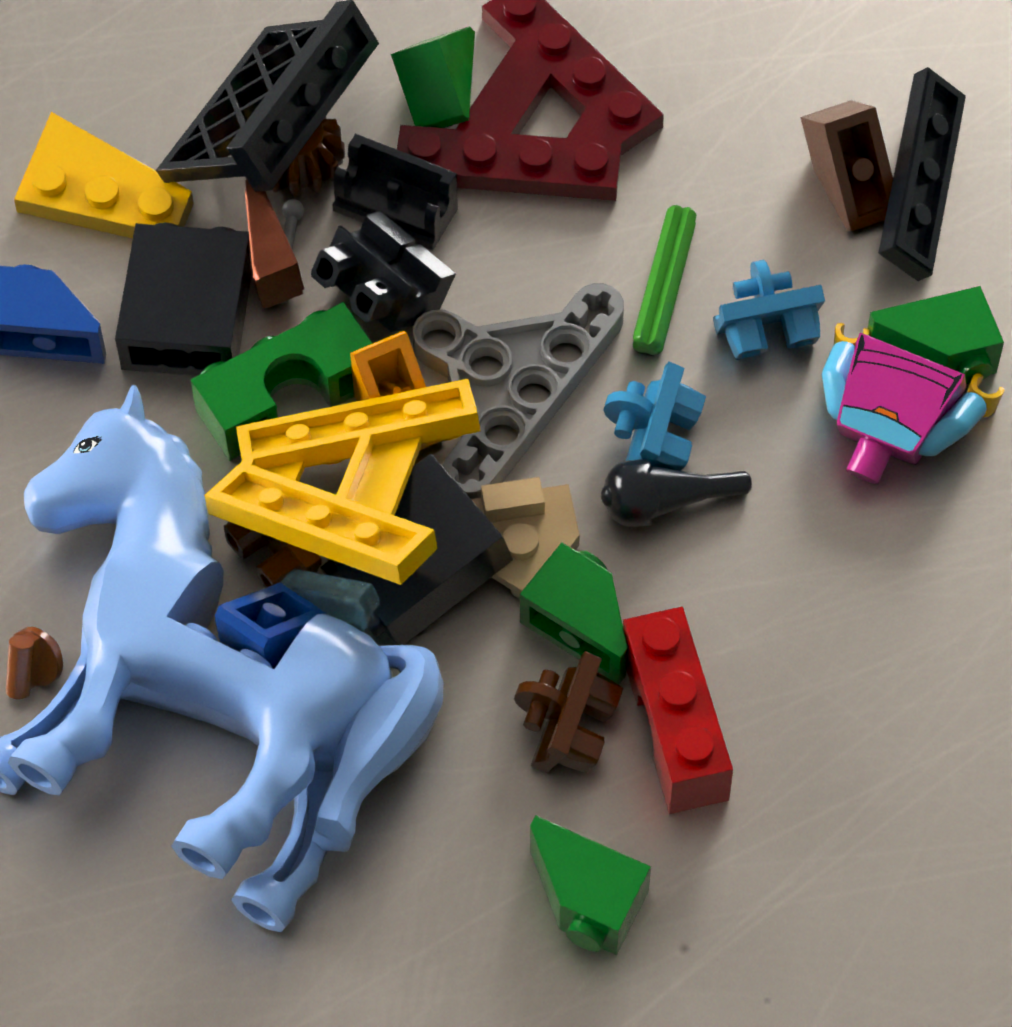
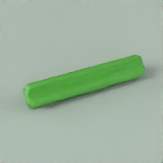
M672 205L667 209L633 334L634 340L632 345L639 353H648L654 356L663 351L696 226L695 220L697 215L690 207L682 208L678 205Z

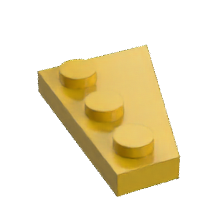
M53 112L49 115L14 198L18 213L132 239L136 223L155 225L166 222L185 227L194 204L191 190L177 182L164 183L156 170Z

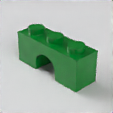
M344 302L328 310L313 312L301 324L277 336L264 337L257 341L250 350L226 362L213 363L206 367L200 375L190 379L195 409L228 460L231 461L241 456L236 426L278 418L277 405L272 397L280 389L297 384L312 387L323 396L329 407L337 406L353 398L354 390L350 353L373 343Z

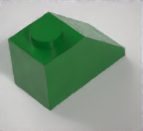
M981 286L870 312L868 323L869 336L965 374L966 384H970L973 375L976 373L984 376L982 380L997 373L1004 341Z
M561 542L520 593V623L580 660L581 655L585 651L602 658L597 672L619 685L626 677L627 644L612 573L607 570L605 564L594 554L584 550L577 552Z
M535 815L530 825V853L559 929L566 932L569 940L583 949L598 952L602 948L617 955L649 892L651 866Z

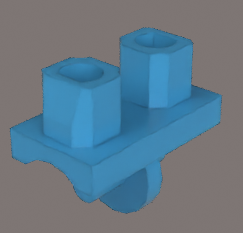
M759 260L751 262V279L733 282V291L736 299L754 296L755 298L722 304L719 307V315L713 317L716 335L726 333L727 341L735 359L740 360L758 356L768 350L763 325L781 322L787 348H798L815 344L820 338L818 311L824 304L825 297L822 285L775 294L774 291L792 288L791 274L787 271L771 275L767 262Z
M669 361L664 367L661 380L651 381L647 386L645 396H643L645 386L637 381L629 382L626 391L612 392L607 396L603 411L605 416L616 424L614 434L618 438L629 439L633 429H635L626 461L647 459L650 461L651 466L682 471L688 463L692 442L667 432L669 422L690 430L697 423L702 413L706 396L681 383L684 367Z

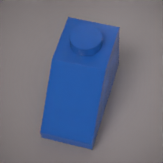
M26 264L16 267L0 266V355L105 364L106 349L100 323L53 270L40 269Z
M277 583L219 605L214 617L220 643L238 652L242 649L254 651L265 658L272 668L275 669L306 623L317 614H325L326 612L282 583Z

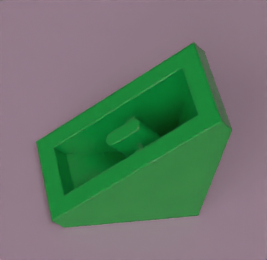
M470 26L421 41L391 54L415 126L446 128L469 121L475 31Z

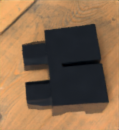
M381 211L367 215L361 229L350 233L343 226H338L330 246L319 251L311 270V277L325 289L336 286L350 297L349 302L352 311L364 322L376 319L390 332L414 326L416 320L428 311L440 310L456 273L421 244L414 245L416 241Z

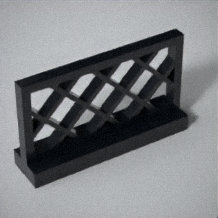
M353 0L336 2L323 20L265 27L156 169L163 182L245 177L255 192L272 190L379 45L377 38Z

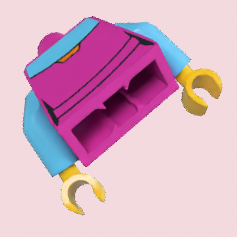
M837 323L835 326L834 345L821 375L827 412L837 420L836 425L841 435L858 442L846 468V471L851 475L878 485L890 456L916 465L923 455H938L967 435L982 417H989L995 413L1005 390L1000 386L996 393L987 394L979 389L984 377L982 374L976 373L973 375L966 393L963 394L966 389L965 374L869 336L868 328H864L863 333L860 332L858 338H848L844 336V323Z

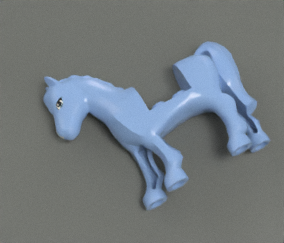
M132 385L120 409H105L94 413L86 421L65 453L57 461L30 479L24 490L26 513L31 524L38 531L61 534L80 527L105 523L116 524V530L111 550L92 579L82 618L81 655L68 680L51 703L31 722L18 731L0 737V792L15 795L27 782L47 794L60 796L79 765L105 757L112 745L113 723L121 699L188 716L247 738L258 746L255 763L244 785L231 799L218 807L210 815L188 820L171 847L177 856L193 869L209 877L223 879L235 864L243 849L260 846L268 839L274 818L283 807L294 799V816L290 834L277 858L269 868L260 874L243 880L231 899L237 910L252 922L268 930L282 932L294 918L297 901L317 882L319 868L327 851H349L355 834L356 817L364 798L382 779L396 771L427 739L438 712L443 705L444 682L435 655L427 648L414 645L378 646L368 634L326 613L317 614L306 623L275 669L272 668L265 658L254 651L242 649L238 652L218 642L215 635L207 628L219 602L223 587L224 570L220 562L212 558V546L208 542L210 531L204 497L206 493L203 488L202 470L190 457L187 445L180 437L168 434L155 422L145 419L140 392L136 385ZM390 668L398 669L400 674L392 678Z

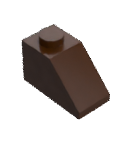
M850 100L800 117L814 172L846 230L852 232L884 221L893 176L876 107Z

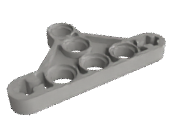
M592 283L584 286L574 295L561 313L475 326L452 312L431 310L422 314L416 320L413 326V348L417 359L427 367L447 377L449 382L468 379L481 432L462 435L460 441L448 454L443 463V468L470 499L481 498L482 485L501 483L506 479L618 335L623 326L624 300L620 292L614 287L604 283ZM601 307L608 308V315L599 313L590 323L589 333L584 330L588 323V309L596 312ZM443 329L449 331L455 339L448 347L435 349L426 345L423 338L432 330ZM571 343L581 349L582 355L573 362H561L556 360L550 352L558 344ZM483 356L496 358L502 364L501 370L491 376L476 374L470 366L474 360ZM541 384L551 394L544 402L531 404L521 399L518 393L525 385ZM496 425H508L517 431L518 437L510 444L496 445L486 438V433ZM479 453L484 458L479 466V482L475 479H469L465 484L459 483L458 473L469 475L478 465Z

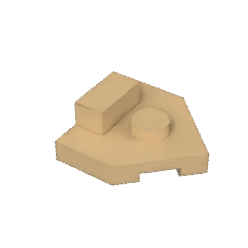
M540 477L482 485L481 498L471 499L501 533L513 558V561L493 575L492 578L511 589V594L519 599L520 593L561 542L574 550L579 546L580 534L569 484L542 488Z

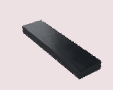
M929 67L915 73L913 76L878 254L916 281L923 280L933 274L966 95Z

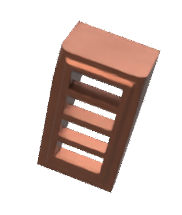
M246 179L245 199L253 280L262 307L269 308L302 295L304 285L296 257L266 191L255 192Z

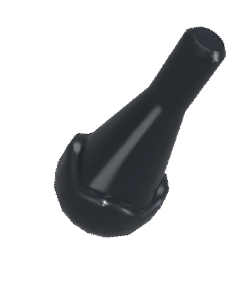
M647 459L627 460L615 465L608 473L601 491V500L615 522L628 527L651 526L654 518L707 498L748 494L752 488L750 474L746 471L705 475L651 466L650 461Z

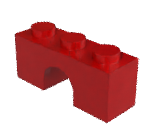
M683 606L623 619V629L627 644L626 671L637 706L644 704L647 711L654 746L653 762L669 815L729 801L733 766Z

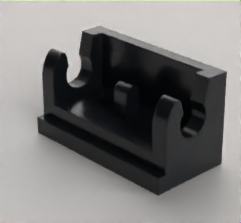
M355 133L348 144L347 157H349L347 169L345 170L337 166L333 179L335 201L332 204L333 211L362 223L367 215L381 211L416 240L414 244H421L424 248L433 251L458 210L457 173Z

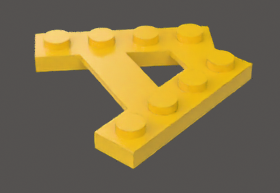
M463 379L236 426L242 462L204 495L208 514L402 585L438 547L434 529L397 517L395 513L423 443L437 440H453L462 435L481 432L478 412L469 380ZM351 458L336 495L299 482L304 469L307 467L321 464H337Z

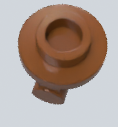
M26 627L9 639L6 678L7 696L13 699L27 698L30 695V690L35 686L49 685L60 677L63 670L61 650L55 639L48 633L36 627Z

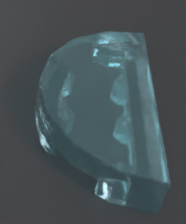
M299 569L291 570L280 582L328 615L343 620L362 632L375 619L374 610L379 606V597L371 583Z

